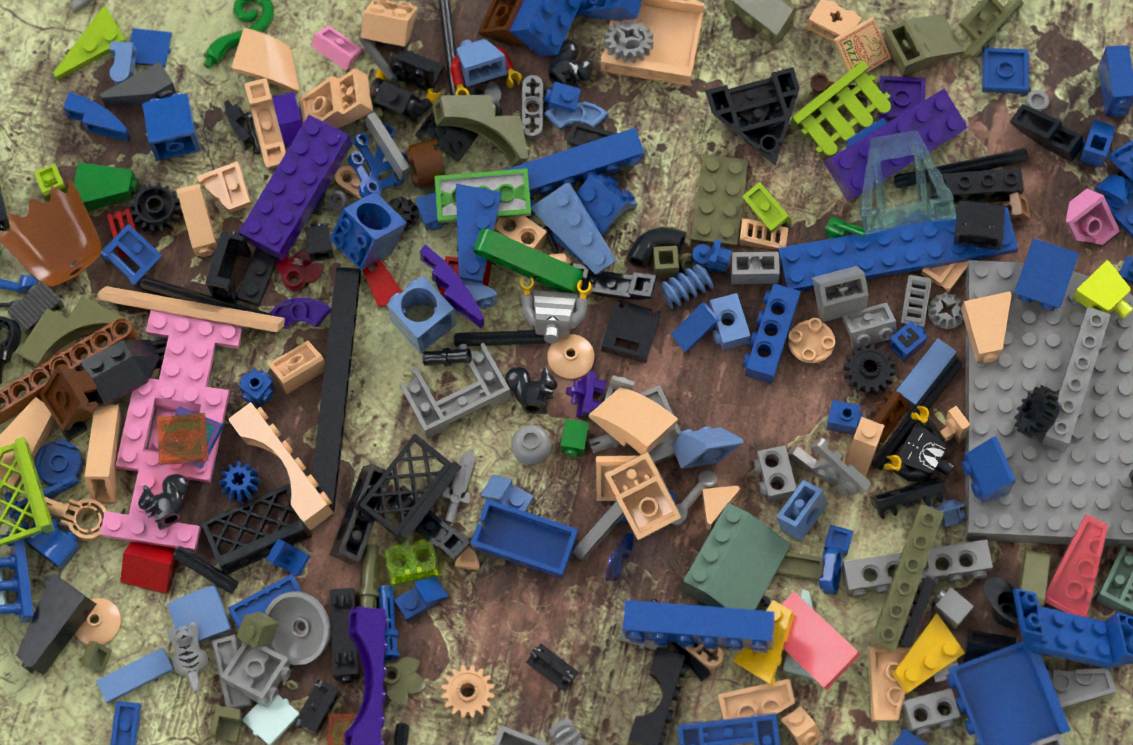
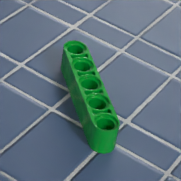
M480 229L473 249L474 254L529 279L532 277L534 281L556 291L577 294V284L582 279L583 271L493 230Z

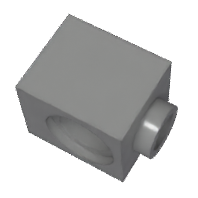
M952 588L947 593L941 591L933 601L936 603L933 612L938 613L955 630L974 607Z

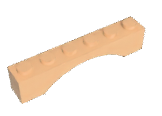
M250 402L228 420L247 445L270 451L282 460L291 481V506L305 525L312 530L334 513L329 507L332 502L324 491L319 494L316 490L319 484L311 474L309 476L305 475L303 471L307 468L298 457L293 459L291 453L294 452L286 440L283 442L279 440L278 437L281 433L273 423L270 426L265 420L269 417L261 407L256 409Z

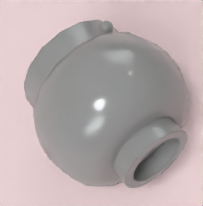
M526 425L515 432L511 441V449L514 456L520 462L527 465H536L548 457L551 451V439L542 427Z

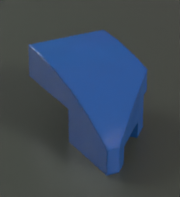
M1110 174L1094 187L1097 193L1111 197L1115 204L1126 206L1129 203L1127 196L1131 195V190L1124 177Z

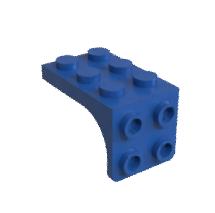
M602 174L590 175L576 194L603 237L621 214L630 208H636L638 203L634 200L636 197L626 189L623 191L617 186L618 181L612 176H604ZM551 230V233H550V234H551L552 238H553L555 241H557L562 247H564L569 253H571L577 260H579L580 262H583V261Z

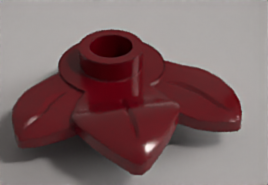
M306 249L298 251L291 259L288 257L284 261L278 259L276 263L277 271L283 277L284 287L293 292L301 290L307 283L315 282L323 271L322 264H311V259ZM293 278L299 280L296 284L290 282Z

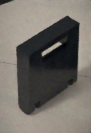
M616 300L601 351L647 363L662 312L657 310L654 317L651 316L653 309L625 302L624 308H621V300ZM616 339L639 345L637 351L616 346Z

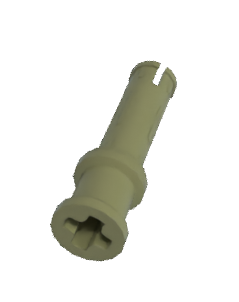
M368 544L364 549L361 589L357 593V596L360 598L359 607L376 608V599L379 598L378 590H376L379 546L375 544Z

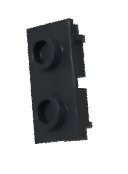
M541 643L538 647L535 646L530 653L531 656L526 661L528 665L564 692L579 674L576 669Z

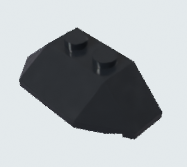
M122 339L81 362L76 371L87 370L97 385V389L94 392L85 393L89 400L88 403L96 401L99 406H106L148 383L161 358L150 340Z

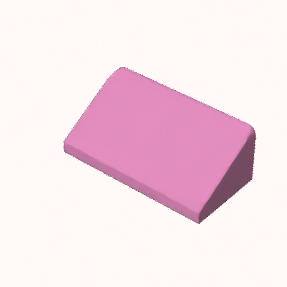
M330 26L316 33L312 43V47L344 70L349 69L363 53L361 47Z

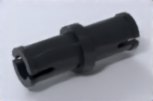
M443 348L441 351H424L422 354L424 366L443 364L447 367L457 363H471L472 353L469 348L457 350Z

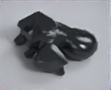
M564 39L558 55H555L552 59L548 76L553 84L554 82L566 84L570 80L575 86H578L580 79L583 81L590 79L592 59L580 64L576 63L574 60L579 54V48L575 42L569 39Z
M515 367L510 369L504 379L510 390H515L516 399L522 405L523 410L531 414H547V403L544 399H553L552 390H555L558 386L554 377L544 368L540 381H531L530 374L525 368Z
M171 474L166 476L162 483L163 493L154 495L148 486H143V493L139 498L138 506L140 509L145 510L148 518L156 516L154 520L158 523L157 527L159 530L177 523L180 519V512L183 507L182 495L187 493V488L189 487L188 480L183 475Z

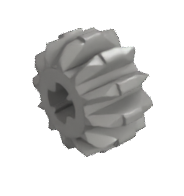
M567 718L555 723V726L549 729V734L556 745H586L571 720Z

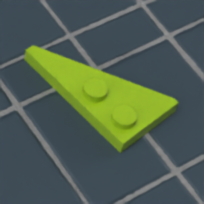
M106 6L102 7L53 72L57 81L110 53L111 41L126 42L125 37Z

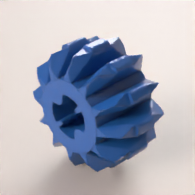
M239 461L236 464V468L228 464L229 472L222 471L221 475L224 479L219 481V485L223 487L221 490L223 495L229 494L228 498L230 501L237 497L239 503L243 502L244 496L251 500L250 492L258 493L259 490L256 485L261 483L260 478L256 477L258 475L257 470H251L249 463L245 464L243 468ZM238 479H241V481H243V484L238 485L236 481Z

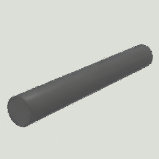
M360 37V42L390 84L396 83L398 80L397 76L371 40Z

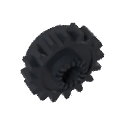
M157 183L156 186L148 184V187L145 189L140 188V193L133 196L135 203H130L131 209L134 210L131 212V215L135 219L136 225L141 226L144 232L150 228L152 234H155L157 229L165 233L164 227L166 226L173 229L172 222H179L176 214H182L181 207H179L181 206L180 200L177 198L176 191L171 192L168 185L161 187L160 183ZM156 206L159 207V206H160V208H159L158 210H155V211L152 210L154 207H156Z
M872 343L869 349H866V346L861 344L860 351L853 348L852 355H847L846 361L848 363H844L843 370L847 371L844 374V379L850 380L848 386H854L856 393L862 391L865 393V396H868L869 393L873 392L876 396L880 389L885 392L887 384H892L893 378L891 376H895L896 370L892 368L895 365V360H888L891 353L883 354L882 346L876 350ZM871 367L875 372L867 373L864 368Z
M1041 385L1039 388L1037 386L1034 387L1033 393L1028 392L1027 398L1021 400L1023 404L1017 407L1019 413L1014 417L1017 420L1014 426L1017 427L1018 432L1032 438L1033 435L1037 437L1046 433L1053 426L1060 409L1059 397L1056 396L1055 391Z

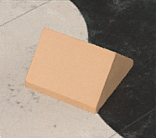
M306 341L272 361L268 366L285 393L288 394L322 374L325 362L315 347L309 341Z

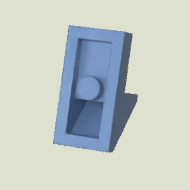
M495 475L491 476L480 495L484 499H489L525 512L534 499L533 495L514 486L510 478Z

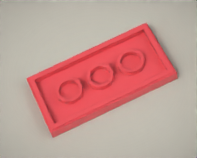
M793 592L782 604V606L795 614L787 642L784 643L783 649L820 685L828 690L861 654L800 596Z

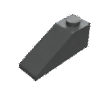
M158 62L102 92L100 96L105 107L139 105L154 98H168L176 93V90L162 64Z

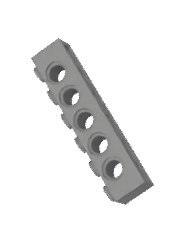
M1087 307L1057 395L1060 405L1059 414L1053 426L1045 433L1041 445L1065 452L1111 314Z
M981 540L931 548L921 578L925 580L927 574L936 577L935 586L940 584V581L949 580L950 583L963 581L965 577L973 576V579L987 577V574H990L993 568L988 541ZM901 553L844 561L842 573L847 595H853L858 598L868 595V592L877 591L878 594L887 593L892 581L887 571L896 569ZM959 559H968L971 563V566L963 567L960 564ZM935 563H945L947 566V570H938L935 566ZM865 573H872L876 580L868 582L864 579L863 575Z

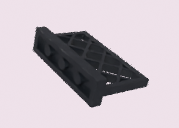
M414 433L358 507L394 535L393 539L401 545L409 538L462 467L455 461L451 463ZM414 442L422 448L423 456L411 457L410 447ZM436 459L444 466L440 471L430 472L428 460ZM424 460L425 473H414L412 461ZM408 461L409 474L398 475L397 463ZM415 477H426L428 487L416 490ZM410 478L412 490L400 491L398 479ZM394 479L396 492L384 493L382 484L384 480ZM379 488V494H374ZM413 494L414 505L409 508H403L401 495ZM396 496L398 509L386 510L385 497ZM380 497L382 510L374 511L366 504L371 498ZM388 513H399L400 524L396 528L388 522Z
M289 484L201 522L222 572L228 575L268 557L278 539L295 545L313 537L310 529L300 517V521L296 523H284L289 512L298 515L291 508L292 491ZM288 492L290 499L287 505L277 504L278 496ZM260 504L268 506L264 516L253 513L256 506ZM273 507L284 511L280 521L269 518ZM235 515H246L242 526L231 523ZM251 517L262 520L257 531L247 528ZM266 522L277 525L275 532L271 534L262 532ZM217 523L224 525L220 536L210 533L208 527ZM229 527L240 530L236 540L225 538ZM244 532L255 535L251 543L244 544L240 542ZM222 542L233 545L230 552L220 556L218 550Z

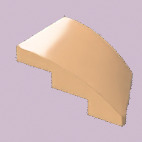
M244 28L233 61L232 71L254 76L255 80L267 78V82L278 85V89L299 93L300 90L290 47L269 35Z

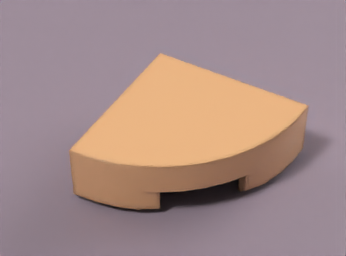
M468 547L456 559L455 567L479 571V559L476 553Z

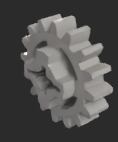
M623 19L622 24L614 22V27H608L604 42L605 49H608V55L615 54V60L623 58V63H626L628 59H631L635 63L636 58L644 60V55H650L654 40L653 33H650V28H643V22L637 25L634 19L630 23Z

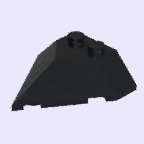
M794 67L772 72L767 79L728 88V85L705 90L711 113L773 165H776L800 90Z

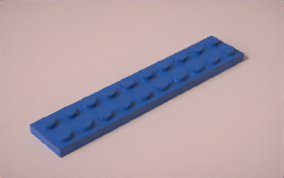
M1005 207L1004 234L1001 250L955 245L954 235L957 218L955 216L865 232V237L854 234L778 248L785 285L798 291L814 289L812 277L855 266L865 273L866 279L922 270L924 268L1017 253L1018 246L1008 207Z

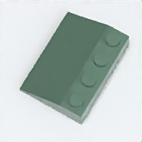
M727 503L683 581L682 593L710 607L756 610L791 544L750 513Z

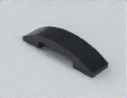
M570 264L583 271L581 290H587L590 282L592 285V292L590 294L618 299H652L657 280L656 275L634 272L633 275L607 271L595 274L587 265Z
M404 485L400 488V491H410ZM413 494L401 495L403 508H409L414 505ZM392 496L387 503L392 509H398L397 497ZM431 510L428 511L415 528L423 538L454 561L471 543Z

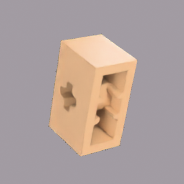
M820 0L809 18L807 29L834 42L833 39L861 24L862 18L852 10H845L839 7L832 0Z

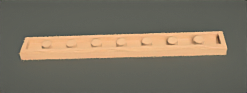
M108 286L98 291L99 301L271 332H278L285 322V318Z

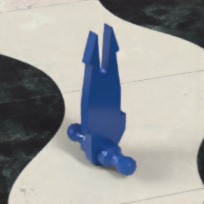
M76 475L43 490L44 497L53 499L79 483ZM6 492L4 499L9 503L13 494ZM25 498L20 502L15 501L13 505L24 510L28 499ZM12 508L8 513L15 522L18 521L22 514ZM24 518L22 526L23 529L28 530L29 524Z

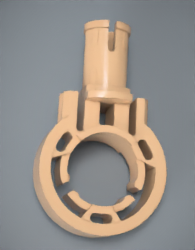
M45 496L49 513L60 517V525L69 528L70 532L79 540L94 541L101 537L100 532L103 519L100 512L98 513L99 522L95 528L91 529V535H83L88 534V530L80 528L77 524L78 516L84 511L91 510L97 513V508H99L105 514L107 510L100 502L93 499L76 501L70 498L69 503L63 504Z

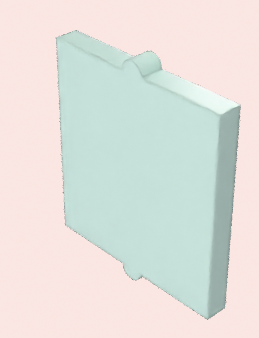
M277 695L273 702L268 701L265 706L257 703L242 721L253 730L255 736H259L268 745H273L300 714L289 705L287 699Z

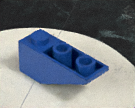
M582 0L575 16L616 21L637 19L642 0Z

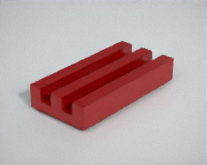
M129 208L125 209L124 212L117 211L114 215H107L114 238L118 235L114 223L115 220H118L122 231L125 228L123 218L127 217L129 225L136 231ZM117 247L120 258L128 256Z

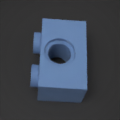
M735 293L710 300L709 308L720 320L715 325L716 330H713L716 344L720 343L722 351L749 344L750 332L738 294ZM729 319L733 324L725 326L721 321Z
M803 480L776 516L781 531L802 541L828 505L823 490Z

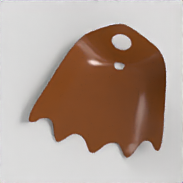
M70 178L68 179L69 187L67 193L51 186L50 201L43 203L30 199L27 216L19 217L14 214H8L10 230L6 232L0 231V242L40 282L43 281L49 287H54L78 276L100 257L102 251L95 226ZM74 261L78 262V264L74 267L69 266ZM82 267L77 273L70 276L73 271Z

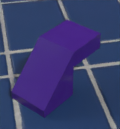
M295 92L272 97L284 146L292 144L303 125Z

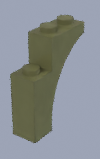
M491 95L440 96L432 104L436 126L460 127L485 137L503 153L511 167L524 164L529 159V147L526 145L525 127L522 124L521 116H495L496 106L492 102Z
M83 296L68 318L58 310L52 311L47 308L18 351L19 363L34 370L49 361L57 351L68 343L83 336L91 335L114 320L123 318V316L117 310H109L103 307L97 300L87 299Z

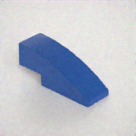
M71 92L68 93L63 107L68 118L82 121L85 130L88 132L127 142L130 141L127 128L107 109L88 98Z

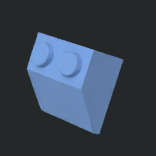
M707 426L693 432L691 429L684 430L678 434L679 437L671 444L681 469L717 464L741 446L744 441L742 438L721 427L710 429Z

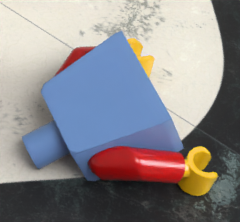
M484 39L473 43L470 40H465L456 49L457 56L453 58L450 68L454 87H457L455 95H469V91L463 85L468 87L508 74L506 85L509 88H512L514 85L512 79L516 80L518 85L520 84L521 74L513 71L512 68L514 66L505 49L494 46Z

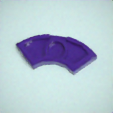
M294 298L280 303L272 309L270 314L285 318L284 329H289L292 325L301 321L308 322L314 327H319L332 309L325 303L313 298Z

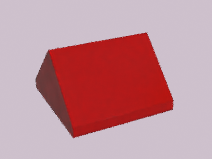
M131 541L123 553L120 582L167 594L177 564V560L172 557L176 548Z

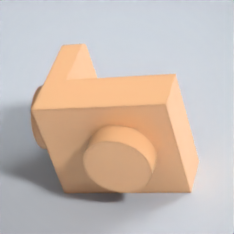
M801 706L781 719L783 726L794 737L798 745H815L822 739L816 722Z

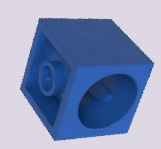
M373 192L343 209L330 240L360 270H363L393 253L407 222L376 192Z

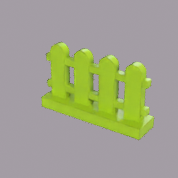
M864 60L792 116L790 120L795 128L800 124L802 125L801 133L803 135L807 133L818 145L815 149L818 153L823 151L827 156L835 155L837 145L834 141L841 137L846 142L847 139L854 136L855 131L852 127L857 123L863 128L872 125L873 117L870 113L876 109L879 113L886 114L891 108V104L888 101L890 95L888 92L883 95L873 82L876 79L874 75L868 76L865 73L869 66ZM854 82L857 86L850 90L848 86ZM860 91L871 102V105L867 108L855 96ZM836 96L839 100L832 104L830 100ZM842 105L854 117L850 122H847L837 110ZM819 110L821 115L815 119L813 114ZM824 119L836 131L831 137L819 124Z

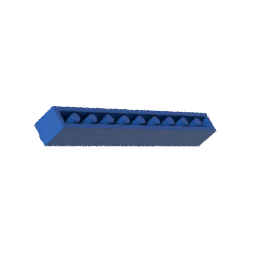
M635 127L506 170L528 168L531 199L533 195L539 193L541 195L549 194L555 188L561 187L566 183H570L573 186L576 184V181L583 179L586 181L590 175H598L604 172L611 174L618 171L619 167L636 166L641 163V160H644V150ZM436 192L416 198L425 230L436 231L443 228L444 224H447L438 223Z

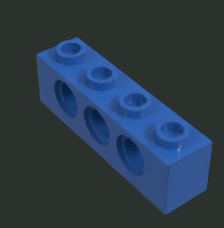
M773 284L772 290L766 291L763 303L767 305L764 312L760 311L756 322L760 327L758 333L753 332L749 344L753 346L751 354L746 353L743 367H746L745 376L773 383L801 291L778 284ZM775 308L781 309L783 314L775 315L772 313V310ZM772 329L777 334L775 336H768L765 331ZM765 350L770 356L761 357L758 352Z

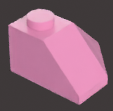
M1085 189L1069 202L1066 223L1074 240L1103 245L1120 232L1104 195Z

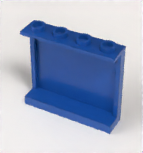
M1024 641L948 669L949 674L946 675L948 684L951 689L955 688L958 697L955 698L957 707L960 712L964 711L968 720L964 722L969 736H974L976 745H1031L1060 733L1061 735L1071 731L1041 654L1028 651Z

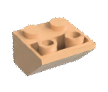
M373 0L363 14L361 38L405 47L411 36L418 7L412 6L408 2L395 3L390 2V0Z

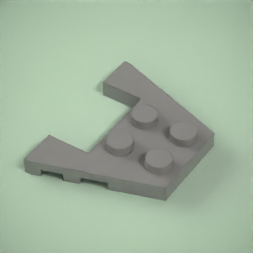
M824 438L814 440L810 446V449L824 458L817 461L798 446L790 448L788 451L790 460L836 487V490L845 496L865 492L871 485V482L853 465L847 466L840 460L842 455L837 450H834L832 453L827 448L829 443Z

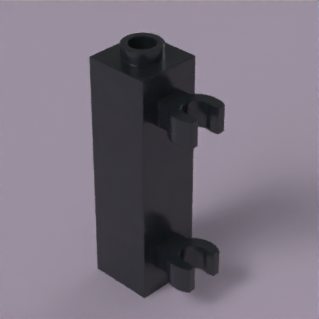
M354 588L329 589L333 676L335 681L339 680L342 684L353 683L354 679H360L359 653L348 635L349 610L356 608V593Z

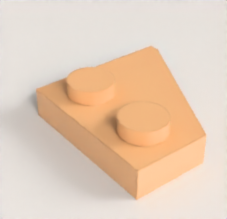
M238 161L197 176V180L231 213L252 205L242 168Z

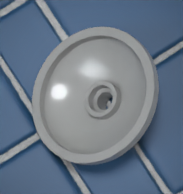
M293 591L279 595L269 604L265 614L278 621L279 625L272 644L267 645L268 648L289 658V662L292 665H303L317 659L326 649L330 638L329 618L320 602L307 593ZM303 622L306 624V629L302 627Z

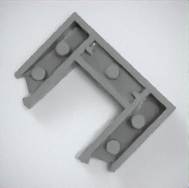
M481 343V351H471L472 360L471 363H467L476 382L439 401H435L417 366L411 370V374L415 377L409 385L405 386L404 383H400V387L427 439L447 430V424L488 404L492 408L512 398L510 388L484 343ZM466 344L459 345V349L467 348Z

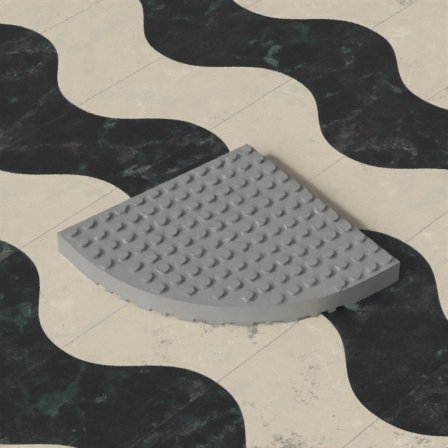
M969 260L966 269V301L1010 291L1011 302L1003 349L997 360L989 363H984V361L976 362L966 328L965 418L970 423V428L965 438V454L990 438L997 436L1016 481L1009 494L981 503L980 498H976L971 488L973 482L970 475L966 476L965 474V540L1069 545L1084 515L1088 514L1108 524L1104 546L1122 547V545H1126V547L1133 548V485L1129 477L1133 469V311L1125 319L1115 311L1111 313L1070 443L1065 452L1041 445L1045 433L1037 437L1033 435L1032 438H1029L1018 432L1017 427L1014 426L1017 421L1014 417L1019 413L1017 407L1023 404L1021 400L1027 398L1029 391L1033 393L1034 387L1037 386L1039 388L1043 385L1055 391L1056 396L1058 395L1082 318L1087 307L1076 301L1073 295L1076 289L1089 276L1073 271L1061 307H1055L1054 311L1041 307L1040 301L1032 299L1031 303L1017 299L1019 294L1014 293L1024 263ZM1129 294L1124 301L1133 308V295Z

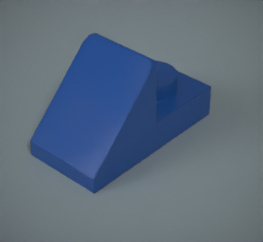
M436 576L416 581L413 589L394 599L407 622L449 597Z

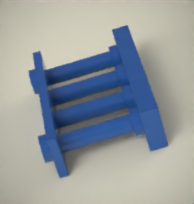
M10 527L5 535H0V539L8 537L13 528ZM24 539L6 544L10 546L11 555L7 558H0V568L9 567V569H13L14 578L11 581H0V591L12 590L13 593L16 592L17 599L14 604L0 605V615L15 614V616H19V623H29L34 614Z

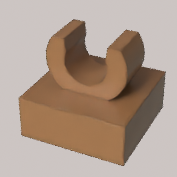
M1019 192L1010 194V201L1002 203L1005 207H1012V211L1009 213L1011 220L1017 218L1023 222L1031 219L1027 198Z

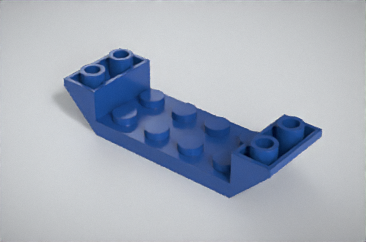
M1018 588L1013 590L1020 630L1028 651L1107 669L1133 664V616L1116 612L1104 622L1041 607L1038 604L1035 592Z

